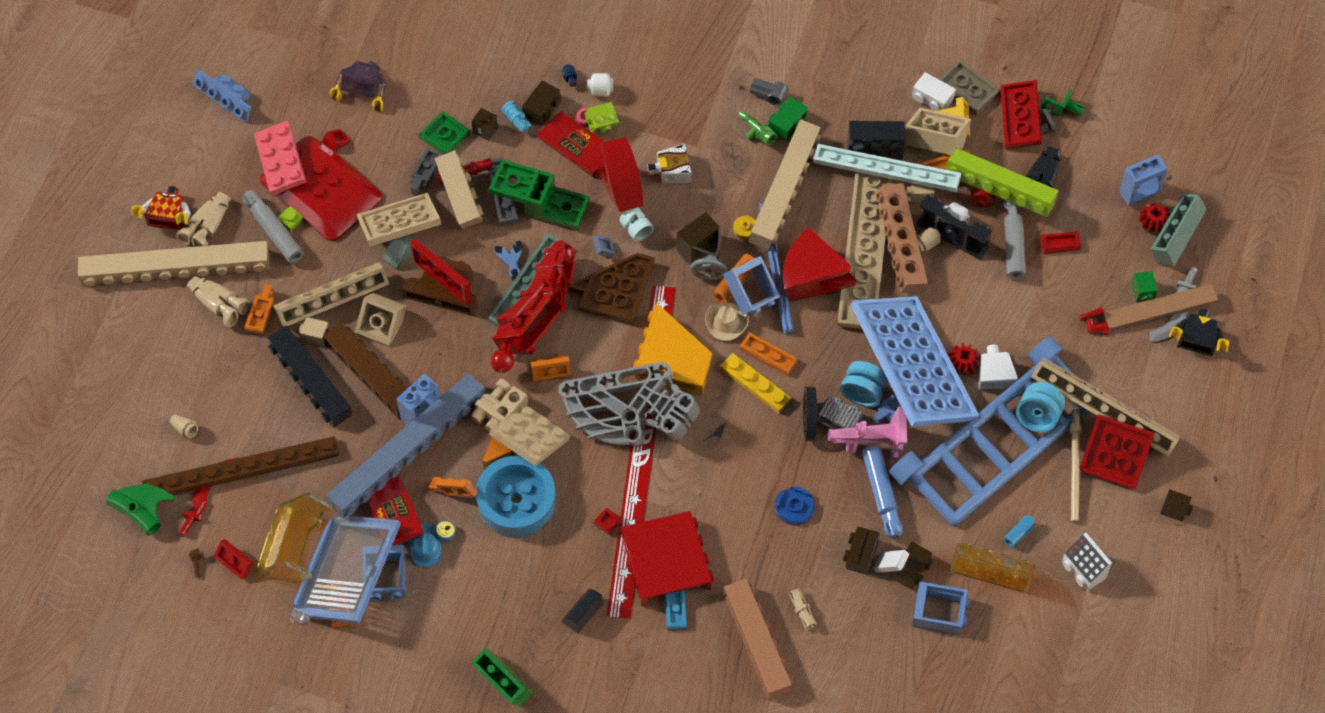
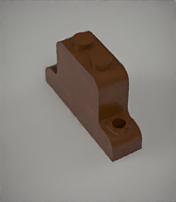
M445 256L439 257L465 278L471 287L473 274L470 265L464 261L450 260ZM425 271L422 278H408L402 286L403 298L474 317L476 315L478 307L476 296L471 293L472 302L466 305Z

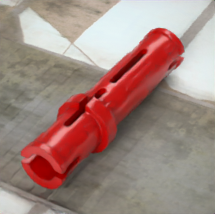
M490 157L477 162L471 161L470 164L463 166L465 172L468 171L469 175L474 176L480 172L494 169ZM438 173V179L440 184L442 185L444 183L440 173Z

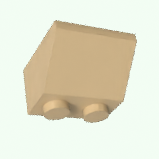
M375 293L364 297L355 333L388 346L391 345L402 325L407 306Z

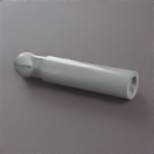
M255 190L246 191L242 198L244 205L251 210L255 220L290 264L298 262L303 257L304 251L271 208L265 205L259 193Z
M1004 199V207L1008 210V215L1004 218L1007 277L1012 280H1020L1026 276L1023 217L1018 214V209L1021 206Z

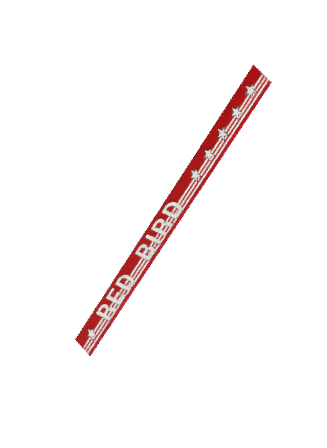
M653 285L650 310L654 311L655 304H657L672 316L676 288ZM651 406L643 415V419L655 420L656 416L652 417L649 413L650 409L652 408ZM643 423L644 442L638 447L630 446L620 517L622 522L619 524L607 616L631 619L635 582L621 536V527L644 522L656 436V427L648 426L646 423ZM638 432L632 433V439H631V440L637 439L638 436H639V433H638Z

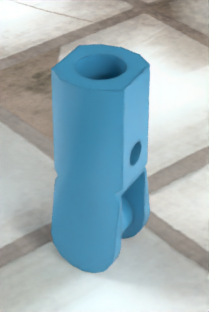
M1024 516L1004 537V542L1009 547L1014 548L1025 535L1033 530V516Z

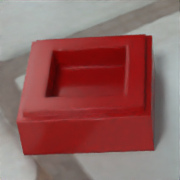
M606 507L594 520V525L610 535L622 522V519Z

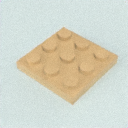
M526 404L491 428L489 433L490 436L534 466L564 445L570 438V434Z

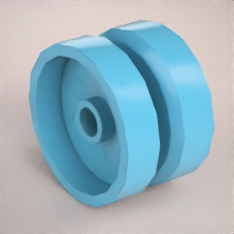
M853 361L849 365L846 377L840 385V392L846 399L857 405L876 407L879 405L883 391L886 389L889 381L884 371L876 365L864 361Z
M1032 383L1026 388L1016 407L1018 420L1031 431L1039 433L1048 432L1056 426L1065 408V398L1057 387L1049 383Z

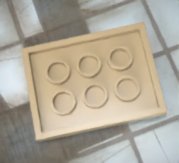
M428 193L356 214L369 247L441 225L440 217Z

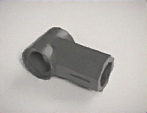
M755 78L751 84L750 93L766 98L774 106H780L789 88L782 82H775L773 84Z

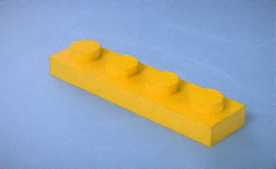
M734 353L720 365V370L778 414L791 402L792 397Z

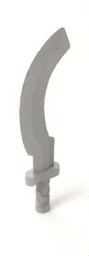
M1190 267L1185 281H1178L1176 293L1197 287L1196 285H1191L1197 273V268ZM1188 311L1173 314L1164 326L1150 331L1149 341L1157 342L1169 338L1172 327L1186 319Z

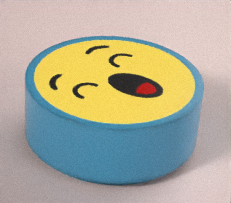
M449 521L439 522L435 529L436 537L441 541L452 540L455 536L454 524Z

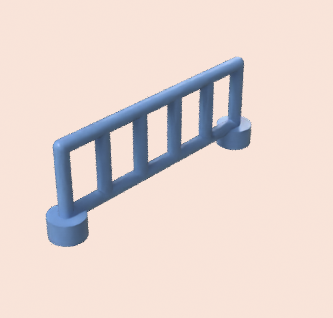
M1051 336L1046 337L1028 355L1035 366L978 413V418L968 421L922 461L913 451H910L890 469L889 473L901 486L911 481L950 525H958L1070 429L1072 412L1066 417L1061 414L1054 429L1037 440L1006 407L1010 401L1022 391H1025L1035 381L1031 376L1042 357L1072 373L1057 357L1063 348ZM1080 405L1076 408L1080 410V420L1090 412ZM996 413L1029 447L1011 464L978 429ZM968 437L1002 471L984 487L950 453ZM940 460L973 494L956 511L922 477Z

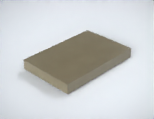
M960 59L938 78L940 81L955 88L954 99L963 97L969 104V110L976 116L1001 92L999 88Z

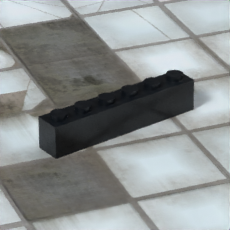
M287 325L267 337L270 344L268 349L272 355L279 357L278 361L283 369L287 368L290 371L289 376L291 379L301 385L299 386L301 392L311 398L310 402L316 410L319 409L322 412L321 417L325 423H330L334 428L353 415L351 406Z

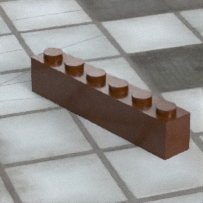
M340 322L323 335L325 345L400 419L396 399L407 390L403 386V381L397 375L394 376L391 373L387 364H382L374 351L370 352L366 348L367 346L362 339H357L354 336L355 334L349 326L345 327Z

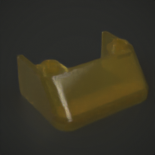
M310 493L282 502L275 512L257 566V573L264 577L292 583L312 578L313 574L305 571V566L300 561L310 530L318 528L322 524L323 513L333 510L334 506Z

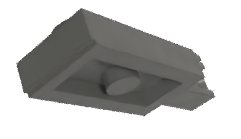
M429 148L425 149L411 174V194L418 196L422 187L426 188L438 168L434 158L442 156L443 153Z

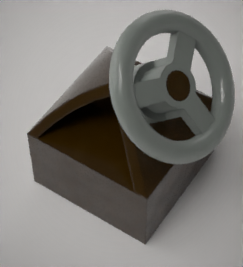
M705 212L677 232V252L690 265L691 273L704 280L721 279L723 274L727 272V267L718 261L721 253L720 226ZM719 267L722 272L717 274L715 268Z

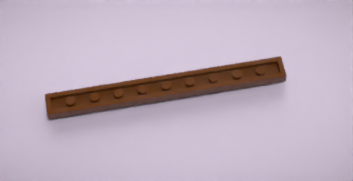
M333 436L142 480V484L156 486L174 495L334 458L340 455L336 438Z

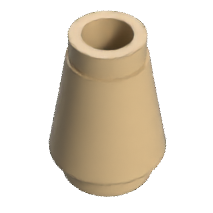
M177 414L172 415L169 423L184 438H193L197 434L198 425H196L195 421Z

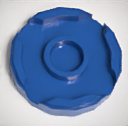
M790 487V489L781 491L775 503L778 517L791 525H800L809 521L815 508L812 495L800 487Z

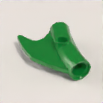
M140 484L118 490L113 489L107 497L106 504L127 516L150 536L161 527L157 515L158 503L174 500L175 496L156 486Z

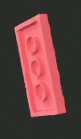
M288 120L254 133L267 185L272 196L306 183Z

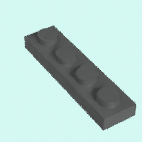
M504 157L491 159L494 169L488 170L490 183H492L501 160H505ZM493 194L499 225L518 223L514 200Z

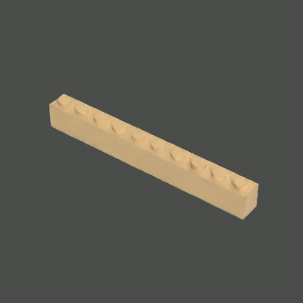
M267 241L78 257V278L82 286L270 270Z

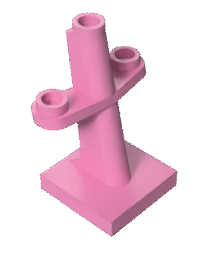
M898 407L889 424L866 426V421H861L853 428L829 429L828 441H832V443H847L846 451L850 452V454L856 452L858 443H886L889 445L890 459H898V452L901 453L903 444L907 443L906 415L902 407Z

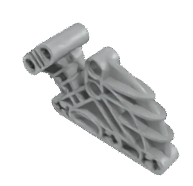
M665 362L562 382L559 386V393L563 397L568 411L566 416L571 417L577 424L576 430H583L589 435L588 439H598L610 444L640 446L645 440L643 423L656 427L660 431L663 430L670 440L679 441L688 431L685 426L691 427L688 421L694 422L700 413L699 405L690 394L681 391L672 382L673 371ZM662 370H666L664 376H661ZM649 373L648 378L645 380L621 384L622 379L625 377ZM666 383L670 384L674 392L671 397L668 390H664L662 394L660 393ZM640 389L629 405L611 395ZM591 398L600 405L585 408L582 400ZM650 406L652 408L649 413L652 417L656 416L655 420L642 418ZM610 411L617 417L597 420L590 414ZM630 414H636L633 421H627ZM622 423V426H612L614 424ZM632 433H639L637 439L630 440V436Z

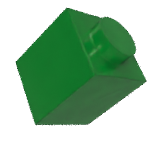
M1153 271L1134 273L1131 284L1136 302L1155 299L1158 290Z

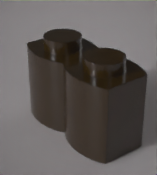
M911 541L905 550L909 553V557L902 570L893 571L891 578L912 590L915 585L919 586L924 577L921 574L925 569L929 570L934 560L931 559L932 552Z

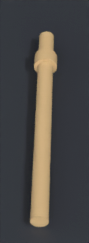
M1079 409L1072 410V424H1070V433L1072 434L1071 522L1074 523L1079 522L1080 434L1082 433Z

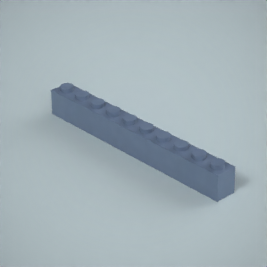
M468 373L326 495L327 504L343 519L348 515H352L359 505L371 498L374 492L381 490L389 479L396 477L403 467L410 465L418 454L424 453L433 441L439 440L448 428H453L462 416H467L477 400H480L482 395L485 394V387Z

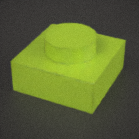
M291 206L278 216V219L290 232L304 221L303 216Z

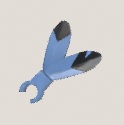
M520 240L514 243L510 254L503 247L495 246L496 255L510 268L509 276L511 280L513 279V273H520V269L517 267V262L523 249Z

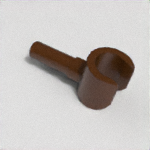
M199 548L190 551L189 556L194 566L195 578L200 577L197 560L202 559Z

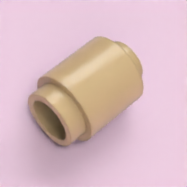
M928 228L916 236L920 253H925L940 243L941 235L936 229Z

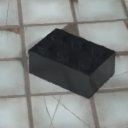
M849 121L847 150L903 160L905 121Z

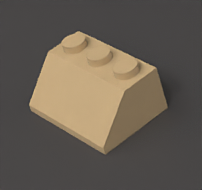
M919 108L905 125V145L951 156L956 148L960 150L963 148L971 119Z

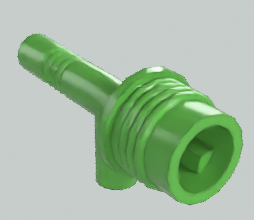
M744 111L739 113L738 116L752 127L745 135L747 139L751 140L756 135L758 140H761L768 146L777 140V134L768 124L761 126Z

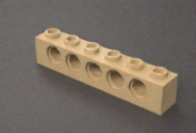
M378 262L274 305L280 323L285 327L387 286L390 283L383 266Z

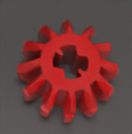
M1155 201L1151 205L1147 203L1140 210L1139 222L1142 223V228H1148V233L1151 230H1154L1155 234L1159 230L1161 231L1171 215L1168 212V207H1162V203L1156 205Z
M964 343L961 344V347L955 345L953 350L949 351V358L955 370H957V374L963 372L966 376L968 372L973 374L975 369L979 368L981 356L978 354L977 348L972 349L971 344L968 347Z

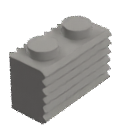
M828 396L818 413L817 422L832 429L853 428L862 421L863 412L856 406H849L843 403L837 397L831 398V396Z

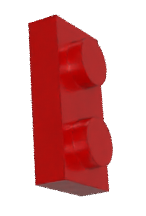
M226 539L220 541L213 555L214 558L240 579L247 578L254 564L250 558Z

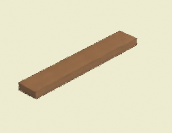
M1208 284L1109 310L1103 314V318L1108 324L1109 331L1215 304L1218 303V297L1213 285Z

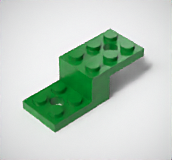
M503 159L489 187V193L524 203L525 215L574 230H578L590 202V196L556 187L554 174ZM512 178L518 180L515 184H510L508 181ZM566 205L571 207L569 211H563L561 208Z

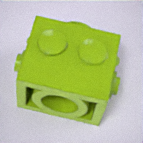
M612 102L590 107L585 112L586 122L592 133H607L612 128H615L619 122Z

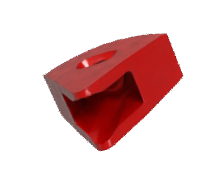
M626 136L602 142L599 155V176L615 207L619 212L642 207L643 191L640 173Z
M810 228L802 232L794 241L785 259L783 282L789 301L853 287L856 285V280L849 273L852 269L851 265Z

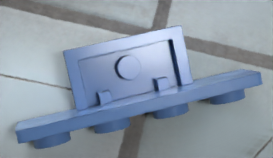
M196 70L193 86L240 120L247 122L252 107L246 104L244 100L249 99L250 92L225 74L212 79L202 71Z

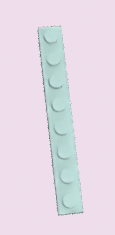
M821 144L817 145L813 157V163L952 192L957 191L961 179V173Z

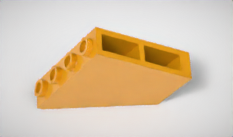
M655 304L654 311L650 310L648 322L650 324L649 327L644 329L643 338L645 340L644 343L639 345L638 354L640 356L638 360L635 359L633 367L665 362L673 371L672 382L680 390L702 395L712 363V352L660 305ZM662 370L661 376H664L666 370ZM649 373L635 375V379L645 380L648 378Z

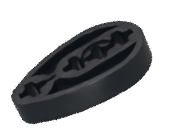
M805 386L803 393L804 440L815 442L817 422L816 387Z

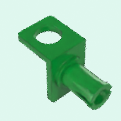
M1069 89L1062 104L1050 98H1045L1041 109L1051 110V113L1058 117L1065 109L1080 116L1085 105L1070 100L1069 96L1072 89ZM1047 104L1054 105L1056 109L1049 108Z

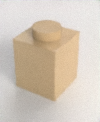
M913 183L907 185V197L910 196L911 204L922 203L927 195L934 197L933 187Z
M306 317L305 322L299 328L302 342L325 347L323 335L330 331L328 322Z

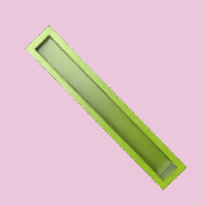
M956 148L947 161L946 170L961 173L960 181L1045 217L1048 216L1056 203L1059 190Z

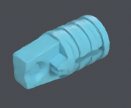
M509 101L502 107L501 112L512 125L520 131L529 130L531 127L530 122L514 101Z

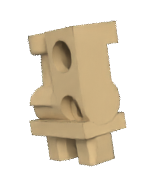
M502 378L496 382L497 388L491 394H484L480 400H477L475 403L476 409L471 415L472 420L478 424H481L485 418L488 419L489 422L486 424V429L489 432L491 428L518 408L529 403L527 394L515 386L511 387ZM503 393L506 394L501 401L498 400Z

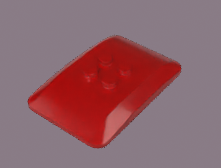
M306 136L296 144L306 183L274 196L287 207L291 206L300 213L304 221L325 239L336 241L359 222L356 214L374 209L381 202L382 195L371 182L315 137ZM263 172L260 175V183L269 191Z

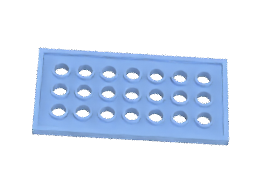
M917 296L853 300L851 307L912 427L966 422L979 417L971 398Z

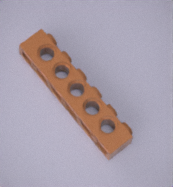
M882 184L876 193V201L880 206V217L884 222V234L887 236L888 250L892 255V267L896 272V284L900 288V293L922 292L928 282L904 184Z

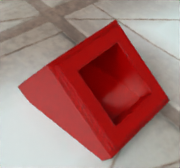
M341 129L326 132L322 142L333 152H336L349 144L350 140Z

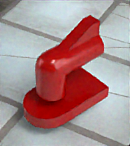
M1102 306L1079 316L1080 321L1087 320L1085 324L1089 333L1110 334L1107 322L1094 324L1092 319L1101 317L1105 313Z

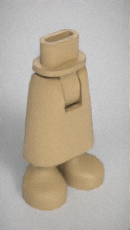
M222 192L212 196L211 200H208L188 220V227L182 228L177 232V239L184 245H190L192 242L194 247L209 246L206 237L214 235L226 209L229 207L228 203L231 198Z
M194 276L187 284L192 294L216 316L223 314V324L227 328H233L236 325L239 317L238 313L243 316L251 308V301L249 299L236 298L235 292L205 278L200 279Z

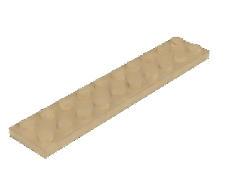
M860 172L855 173L845 260L851 265L852 269L849 273L855 278L856 285L841 289L837 326L862 329L851 307L853 300L879 299L886 235L884 234V222L880 217V206L876 201V193L882 184H892V179Z

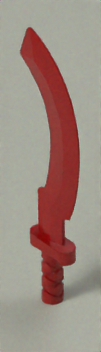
M212 486L195 490L192 499L194 505L190 511H185L182 515L187 519L178 532L179 535L185 537L194 521L200 522L203 516L201 514L208 504L206 500Z

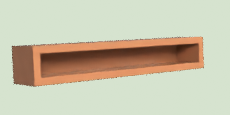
M743 579L724 586L723 595L767 699L771 700L790 693L792 684H794L790 672L787 673L784 668L786 666L785 659L782 654H778L777 641L769 633L771 628L768 620L763 619L761 614L763 609L760 602H756L754 598L756 594L753 585H749L747 579Z

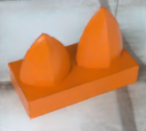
M557 353L553 359L544 360L538 358L535 362H531L534 382L572 376L569 356L564 357L562 354Z

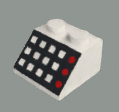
M1084 533L1065 552L1062 560L1064 568L1075 576L1078 585L1084 587L1087 591L1106 579L1112 564L1087 533Z

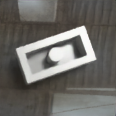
M924 72L913 87L912 98L919 103L929 106L934 111L947 109L954 100L956 89Z

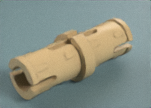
M795 589L791 591L789 597L794 604L796 615H799L805 630L814 628L817 623L810 611L811 607L805 601L801 590Z

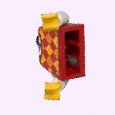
M169 186L167 193H155L154 197L144 205H134L131 210V216L138 215V218L142 219L144 215L147 226L181 230L183 222L188 224L191 213L182 196L178 195L179 189L174 186Z

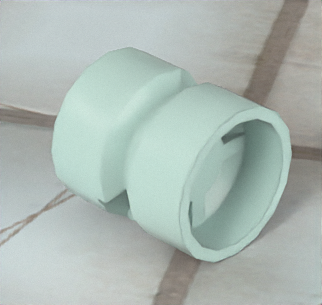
M639 207L625 211L619 219V222L635 242L646 239L653 232L654 226L645 218Z

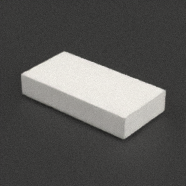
M905 550L881 552L872 569L876 573L901 571L909 557V553Z

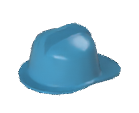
M422 523L424 535L409 540L410 555L416 565L430 567L435 565L441 558V540L435 535V526Z

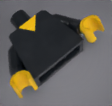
M1200 309L1198 315L1190 314L1188 319H1183L1175 327H1172L1168 336L1177 338V341H1179L1177 344L1178 348L1213 356L1215 349L1216 351L1224 349L1225 352H1228L1229 341L1224 338L1221 329L1217 327V321L1209 318L1210 311L1207 309Z

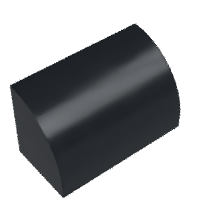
M588 589L563 617L562 622L578 634L603 605L602 594L593 589Z

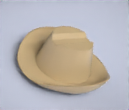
M715 303L708 308L705 322L712 336L719 340L729 341L737 338L745 331L749 322L748 313L742 315L738 305L734 303Z

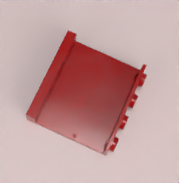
M691 511L621 527V536L641 606L649 605V598L702 585H707L708 590H711L714 576L712 570L708 571V556L706 552L703 553L701 546H704L701 534H697L698 522L696 517H692Z

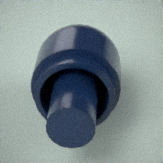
M571 64L564 65L561 71L563 79L569 83L570 87L576 86L577 72L575 67Z

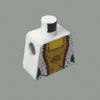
M685 144L657 152V163L647 164L649 175L660 174L662 183H691V169Z

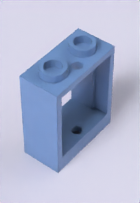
M1158 154L1125 169L1119 193L1128 206L1161 192L1168 168Z
M761 256L723 274L742 315L747 313L753 315L761 311V306L764 305L767 308L775 304V299L781 297ZM752 269L765 296V299L751 305L738 278V275Z
M425 373L396 399L400 418L406 425L410 424L440 398L438 385Z
M403 545L392 546L386 561H399L400 587L374 588L370 597L371 601H379L384 598L398 600L401 597H406V563ZM382 546L363 548L365 585L368 581L366 574L369 567H371V562L376 561Z
M920 582L912 626L961 634L962 628H966L968 616H964L965 609L969 610L970 598L967 597L968 590ZM926 595L960 601L957 623L922 617Z

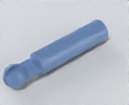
M870 446L862 451V456L878 513L883 520L884 533L887 537L896 539L903 532V525L897 513V503L881 447Z

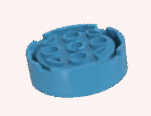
M521 456L504 457L493 462L483 471L476 486L479 514L483 522L500 535L524 537L541 530V527L547 521H550L556 507L554 481L550 472L541 463L534 466ZM516 495L522 498L521 502L517 504L511 501Z

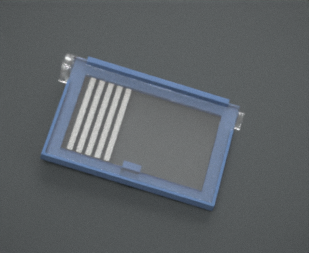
M339 514L334 515L332 520L329 519L293 605L295 607L289 616L290 620L300 625H308L310 618L360 624L401 523L398 520L350 515L343 519Z

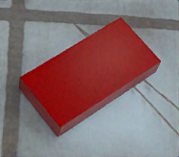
M1078 231L1042 234L1040 237L1043 254L1081 250Z

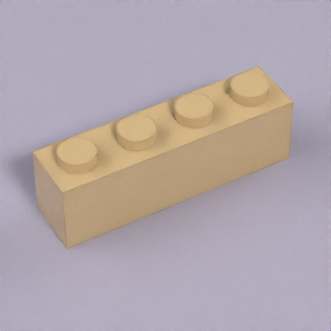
M454 150L434 158L458 224L462 230L483 222L481 215H484L481 205H477L475 201L478 196L474 187L471 188L469 185L471 178L468 171H464L465 161L462 155H458Z

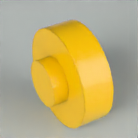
M750 216L737 218L733 225L735 236L741 240H749L756 220Z

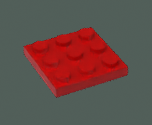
M1098 414L1079 470L1136 489L1155 433Z

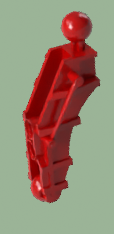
M559 240L551 248H545V256L540 264H536L535 270L537 272L528 290L520 291L518 302L505 313L497 316L496 320L499 326L497 334L492 337V340L499 350L495 351L490 358V365L497 373L504 374L512 369L514 366V354L535 353L536 349L534 346L548 332V328L559 314L566 309L564 301L568 285L572 283L571 278L576 267L574 263L575 249L569 243Z

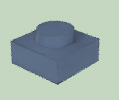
M596 235L593 238L598 255L610 258L615 255L611 238Z

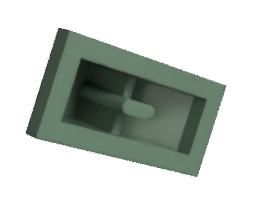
M406 235L391 240L383 256V261L397 270L412 255L410 242L414 237Z

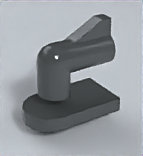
M1044 109L1043 114L1047 123L1041 125V133L1049 131L1048 125L1054 133L1057 131V128L1053 122L1051 110L1047 111V109Z

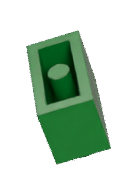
M790 96L786 102L783 101L777 113H773L768 120L770 128L774 130L779 138L787 142L794 134L800 119L803 121L807 119L808 107Z

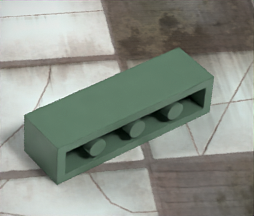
M1183 193L1151 248L1158 264L1175 266L1207 210L1200 195Z

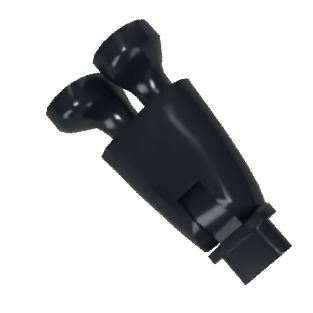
M1048 146L1046 151L1042 152V155L1030 168L1026 177L1053 188L1061 159L1059 157L1061 151Z

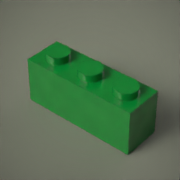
M483 648L471 662L513 705L521 707L534 692L492 650Z

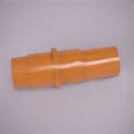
M744 254L730 270L755 258L749 254ZM752 269L738 275L742 285L747 280ZM722 276V281L713 292V298L720 304H726L733 295L724 276Z

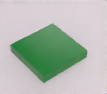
M442 111L419 134V138L444 155L457 148L471 133L468 128Z

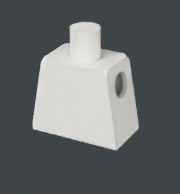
M998 345L987 346V353L982 354L980 359L979 390L1009 388L1017 381V375L1008 352H999Z

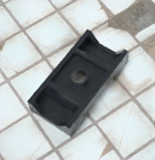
M927 195L920 204L923 212L917 225L926 230L928 228L936 229L940 233L941 239L981 261L989 249L992 230L986 225L977 222L972 227L969 226L967 222L960 221L953 217L951 213L943 211L944 203L938 198Z

